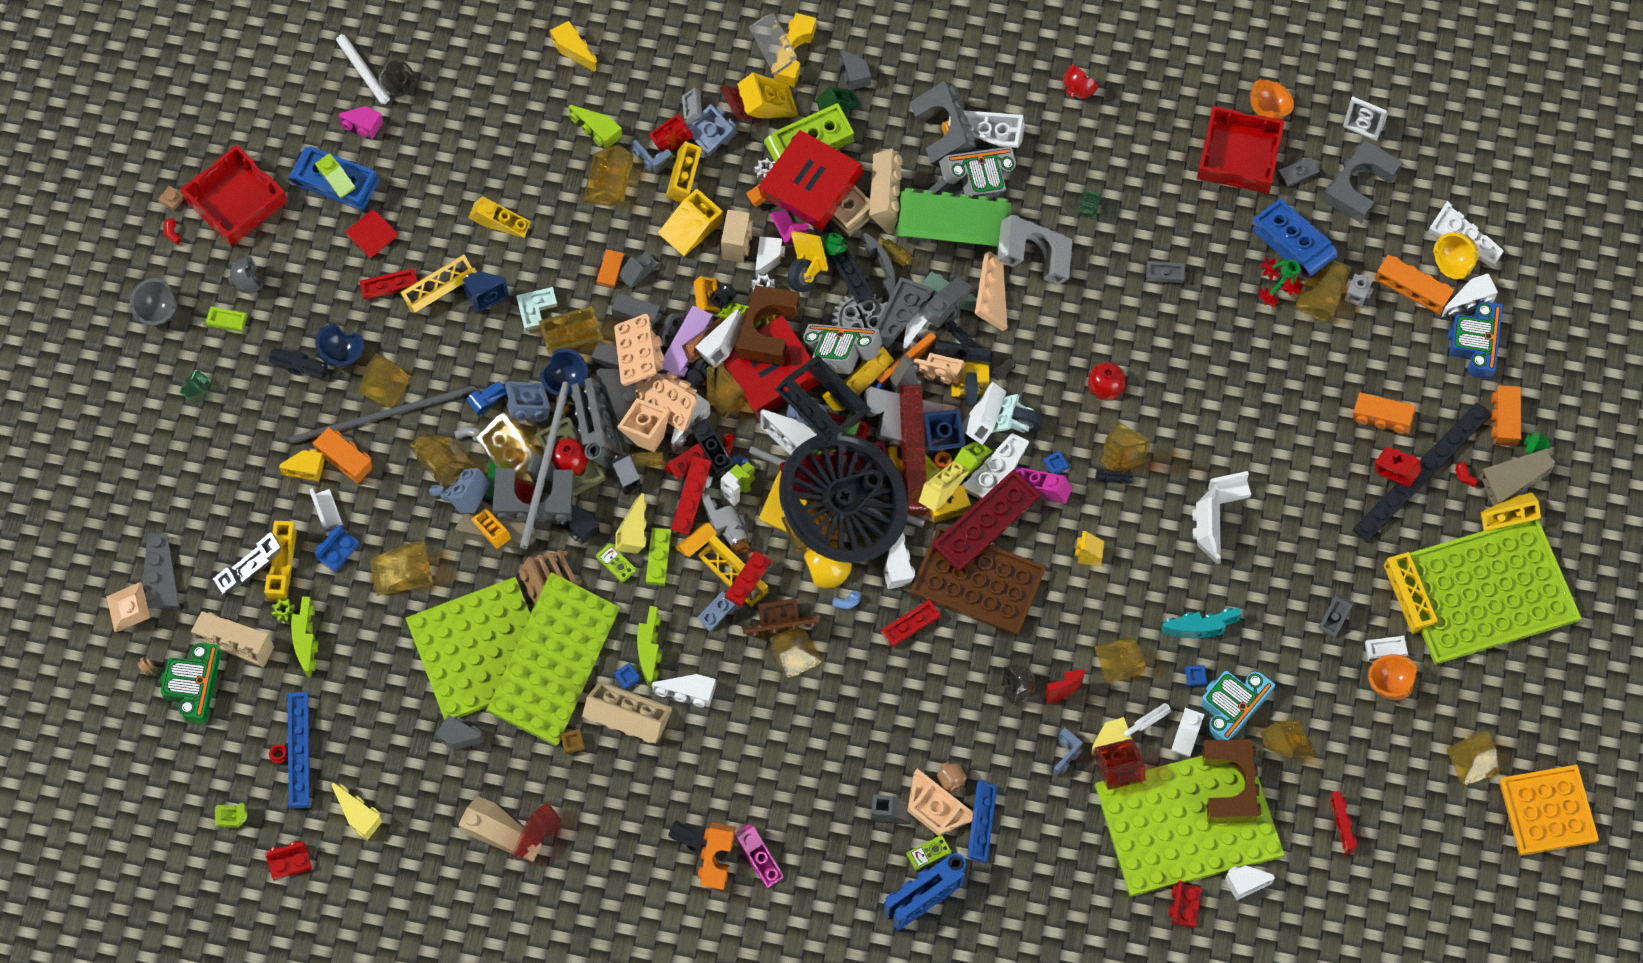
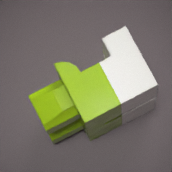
M746 462L742 467L736 464L721 478V495L733 506L740 501V493L742 491L750 492L751 483L755 480L753 475L755 468L749 462Z

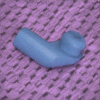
M852 591L846 599L834 597L832 607L850 610L859 604L861 600L860 593Z

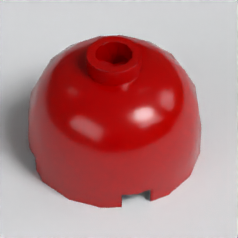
M1074 64L1066 70L1063 77V84L1067 89L1065 92L1071 98L1075 96L1080 99L1089 98L1097 91L1099 86Z
M1102 362L1094 366L1089 373L1087 385L1089 391L1096 395L1098 399L1109 401L1116 399L1124 391L1126 379L1123 370L1118 365L1112 362Z
M563 438L554 444L550 461L553 462L556 470H573L574 475H578L586 468L588 458L585 456V447L580 441L573 438Z

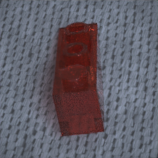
M548 802L527 818L510 857L511 860L517 856L521 859L529 852L527 848L531 845H534V847L538 846L544 841V835L548 833L551 836L559 829L558 824L562 822V819Z

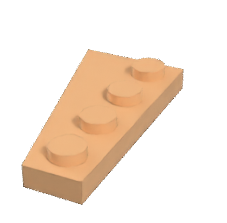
M988 251L984 254L975 314L1001 331L1007 329L1003 263L997 261L998 256Z

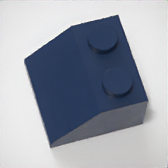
M478 271L470 273L462 279L466 298L476 314L509 297L505 277Z
M960 409L922 414L920 429L922 454L956 451L966 446Z

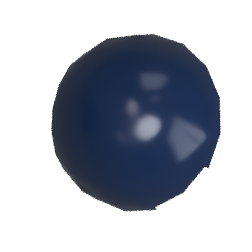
M329 324L321 328L317 333L315 347L318 356L326 364L336 368H344L354 364L363 353L364 342L360 334L355 332L353 334H346L340 330L339 326Z
M568 348L556 349L550 362L540 374V380L550 393L557 396L560 394L562 383L568 382L570 386L567 396H572L571 385L579 383L585 386L584 380L588 379V366L584 357L577 351Z

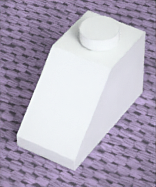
M760 237L755 268L756 278H758V275H765L780 264L781 257L785 256V246H782V239Z
M1185 708L1171 751L1190 757L1204 714Z
M1245 865L1243 867L1235 866L1231 868L1225 880L1236 900H1239L1271 885L1275 878L1273 874Z

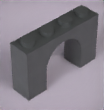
M943 81L910 102L915 118L923 122L943 111H948L950 114L951 123L946 135L926 148L931 164L939 168V161L945 156L967 153L976 147L974 143L975 137L968 126L969 120L963 111V103L958 97V89L954 84Z
M1366 140L1361 145L1358 144L1352 153L1354 154L1353 157L1347 158L1342 172H1337L1333 179L1335 182L1332 185L1329 184L1324 191V194H1326L1324 202L1361 224L1371 212L1374 201L1354 190L1349 178L1358 172H1369L1391 183L1402 165L1401 160Z
M617 293L611 308L612 317L623 321L648 314L651 330L655 335L656 325L661 323L663 317L659 305ZM598 341L592 354V364L604 369L619 370L617 346Z
M496 468L492 511L498 520L517 519L519 521H527L531 504L523 503L515 495L517 479L515 468ZM554 470L552 492L545 501L539 503L535 517L537 521L556 520L557 522H566L567 520H572L573 470Z

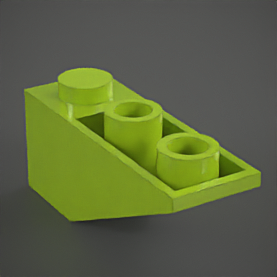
M573 105L568 106L570 119L574 123H578L585 134H590L598 146H602L607 150L622 138V128L609 116Z

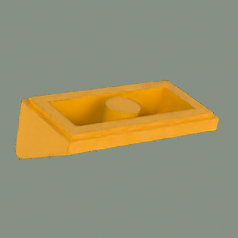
M700 276L694 281L697 308L711 314L720 313V308L714 306L710 300V294L718 289L715 278Z
M705 523L679 543L676 549L686 557H690L704 546L709 538L713 535L716 536L717 532L710 523Z

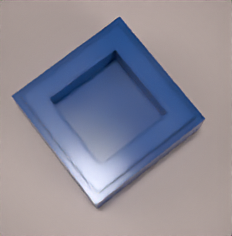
M1060 451L1043 459L1044 465L1052 474H1059L1069 468V464Z
M630 662L613 673L624 690L641 680V677Z
M1205 665L1185 667L1187 687L1207 686Z

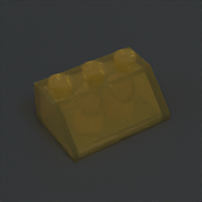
M620 145L594 153L583 201L610 207L623 203L634 154Z
M1332 260L1311 277L1306 278L1295 310L1330 323L1352 267Z
M593 306L538 321L543 342L549 355L553 354L556 349H571L603 340Z
M502 413L476 437L497 468H515L517 477L528 473L526 470L532 453L542 457L516 419L510 418V415Z
M1117 421L1105 439L1101 463L1106 468L1115 471L1144 467L1151 440Z
M424 434L409 444L417 460L443 488L459 478L464 469H473L475 467L468 457L446 436Z

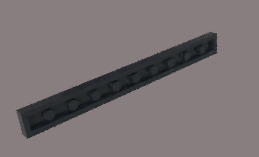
M1476 402L1419 460L1422 471L1412 485L1407 487L1397 483L1352 531L1368 543L1490 418L1491 413Z

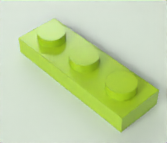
M652 528L646 584L665 586L671 529Z

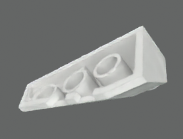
M964 111L965 116L969 120L968 126L974 137L1001 147L1018 148L1021 145L1025 128L1023 115ZM949 117L948 127H950V123H951V118H950V117Z

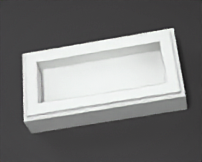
M1404 636L1365 641L1368 661H1374L1381 656L1389 654L1402 655L1404 657L1408 655Z

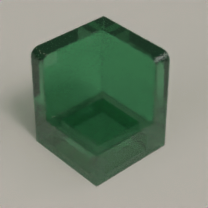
M1084 189L1079 204L1078 216L1096 220L1102 193Z
M196 369L183 382L179 393L192 403H195L208 391L212 380Z

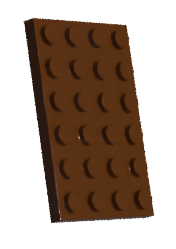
M938 525L909 594L926 601L930 600L933 604L1018 636L1047 566L989 545L959 573L932 548V544L948 530V528Z

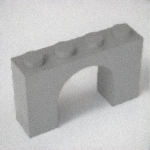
M1010 215L1001 221L997 261L1011 267L1024 261L1025 241L1029 239L1035 242L1043 252V279L1056 285L1069 279L1072 239L1065 237L1063 234L1053 232L1049 228L1038 226L1034 222L1021 219L1017 215Z

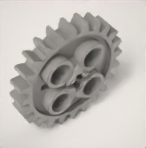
M875 293L873 298L858 305L852 295L850 299L844 296L845 302L839 301V307L835 306L836 313L832 314V325L864 328V321L867 329H874L875 327L870 325L877 324L887 302L882 304L883 298L876 299ZM856 307H859L862 319H860V314ZM865 308H871L872 310H871V311H865L864 309H865ZM847 314H854L855 316H853V317H848V316H846V315H847Z

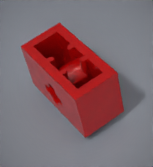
M1387 446L1374 462L1378 475L1407 487L1412 485L1422 471L1417 457L1407 455L1398 449H1392Z

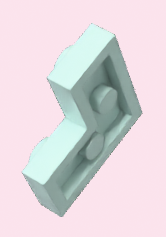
M553 287L516 295L525 331L542 328L543 323L540 311L557 307Z

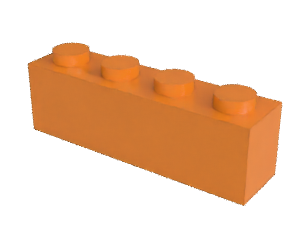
M1389 254L1375 277L1376 281L1439 315L1442 314L1454 292V289L1448 284L1435 280L1431 275L1424 274L1418 271L1416 267L1407 265L1399 258L1392 257Z

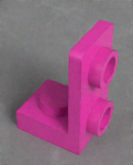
M786 210L772 212L771 214L785 244L793 243L792 231L807 234L810 229L807 223L793 224Z

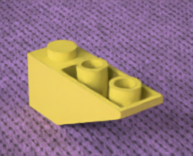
M953 461L924 484L919 503L936 511L945 504L967 476L969 470Z
M643 493L634 501L616 532L615 551L638 554L646 545V537L644 536L646 519L644 518V512L647 503L644 501Z
M332 783V788L351 829L365 840H368L382 823L379 816L380 812L373 807H370V809L364 805L365 802L360 797L351 796L345 786L341 784L338 786Z

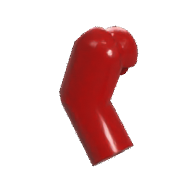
M173 218L166 219L163 223L164 236L177 245L182 240L174 232L177 222Z
M725 434L723 446L729 457H731L734 436L732 434Z
M1459 462L1455 467L1458 480L1475 488L1478 478L1469 475L1468 466L1465 462Z

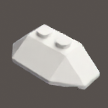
M1215 484L1196 503V509H1193V521H1197V528H1193V540H1197V546L1215 563L1221 564L1219 484Z

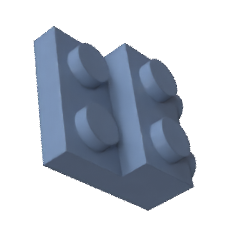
M711 104L702 112L700 118L688 125V128L693 133L692 138L709 156L722 143L726 145L738 133L735 130L737 125L730 118L726 120L723 117L726 113L719 106L715 108Z
M506 382L505 389L509 399L507 407L510 418H516L518 421L535 419L537 422L547 420L551 408L542 383Z

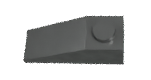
M956 277L924 307V318L939 328L973 287L960 277Z

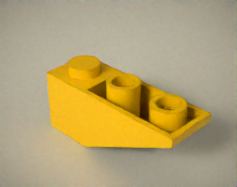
M567 21L550 30L551 40L561 54L592 71H596L597 59L593 52L590 53L588 51L586 41L584 39L581 40L579 37L580 34L576 26H572Z
M483 196L474 203L468 217L484 227L522 238L525 237L531 221Z

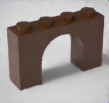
M755 285L754 291L749 296L750 305L749 308L745 309V323L741 324V337L736 341L735 350L738 351L740 359L784 365L788 350L786 339L764 336L757 332L755 328L761 319L769 315L797 318L801 303L800 293Z
M1252 739L1205 740L1202 745L1203 766L1226 765L1233 767L1240 772L1245 783L1244 790L1234 797L1208 798L1206 803L1208 823L1256 822L1258 815H1261V804L1257 803L1259 784L1255 783V777L1258 776V767L1254 765L1253 758H1256V746H1252Z

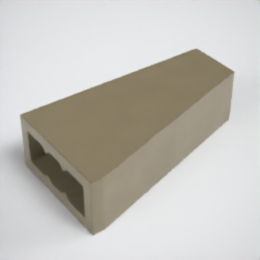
M1544 449L1484 468L1480 479L1492 505L1495 506L1518 496L1550 474L1555 461L1553 456L1548 453V450Z
M481 501L475 513H464L455 527L456 536L491 544L471 519L485 508L493 514V507ZM487 517V518H485L483 521H481L480 524H482L484 521H486L489 517ZM517 519L498 520L511 536V539L502 546L526 551L527 549L520 547L526 523ZM534 527L531 532L528 547L532 546L537 538Z

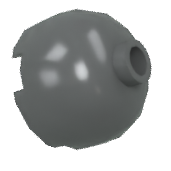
M244 256L236 260L231 265L230 276L228 277L230 285L232 287L235 286L238 291L245 294L255 293L263 289L261 277L258 278L256 272L258 268L250 256Z

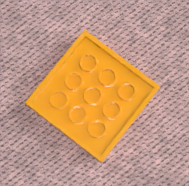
M1578 765L1499 779L1519 856L1599 841Z

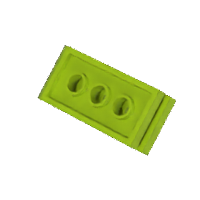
M836 103L773 132L772 135L764 140L767 149L776 163L799 129L836 150L853 143L854 132L841 107Z

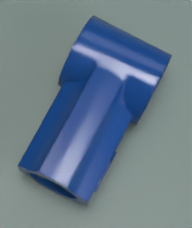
M498 381L483 391L477 390L471 393L467 401L475 413L480 416L488 412L493 404L505 398L507 392Z

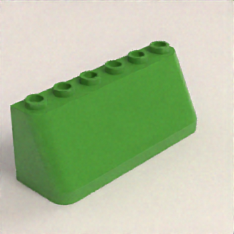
M905 188V192L901 191L899 198L900 210L898 211L896 236L999 247L1001 221L1011 215L1012 203H1008V199L997 198V201H989L990 197L985 196L971 199V195L967 194L953 197V193L942 192V195H934V191L923 190V193H916V189Z

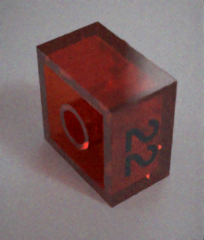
M1133 738L1095 747L1096 765L1107 790L1146 781L1144 761Z

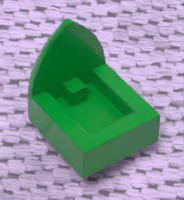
M1534 429L1531 435L1527 434L1523 443L1526 445L1525 452L1529 454L1533 453L1534 450L1551 448L1548 438Z

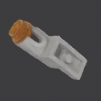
M709 494L702 496V506L711 526L717 532L716 537L723 535L730 544L732 551H735L736 554L746 552L750 548V542L744 516L737 514L731 506L718 509L715 500H711Z

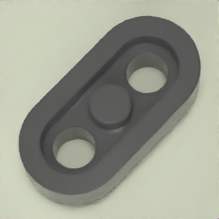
M670 314L667 316L658 333L662 341V348L670 347L684 322L682 315Z

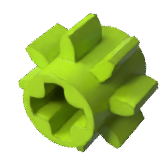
M278 599V603L272 605L275 611L271 614L273 618L277 617L278 623L282 621L289 623L292 614H294L292 611L296 610L294 604L290 605L289 599L286 601Z

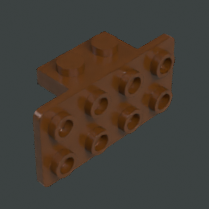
M796 598L757 604L760 623L741 626V630L747 636L759 635V631L775 633L779 632L778 628L794 630L798 629V625L813 627L817 626V622H821V617L818 614L799 617Z

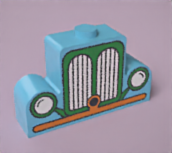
M1224 671L1216 682L1212 680L1207 686V692L1201 701V706L1214 716L1208 727V733L1214 740H1232L1273 692L1275 684L1259 672L1249 674L1245 684L1228 671Z

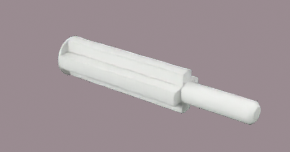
M1163 703L1155 710L1138 719L1134 726L1123 732L1124 736L1127 737L1137 730L1142 731L1170 714L1171 709L1169 705Z

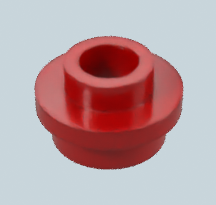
M282 744L274 745L269 751L270 760L276 764L284 763L288 759L287 747ZM278 752L283 753L281 757H276V754Z

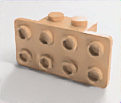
M648 314L619 323L614 327L620 379L623 386L654 376L657 371L663 370L662 361H664V356L660 347L662 346L660 336H656L651 330Z
M667 372V374L656 373L654 376L638 381L635 386L636 399L638 398L668 409L670 413L667 423L680 431H686L697 403V396H695L697 390L691 387V383L679 380L678 376L671 372Z

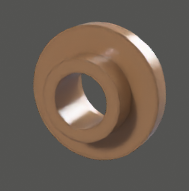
M140 658V662L137 663L140 670L146 676L155 673L154 668L156 666L150 658Z

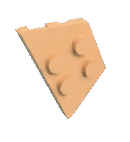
M919 769L915 770L907 808L911 815L938 836L972 822L973 812Z

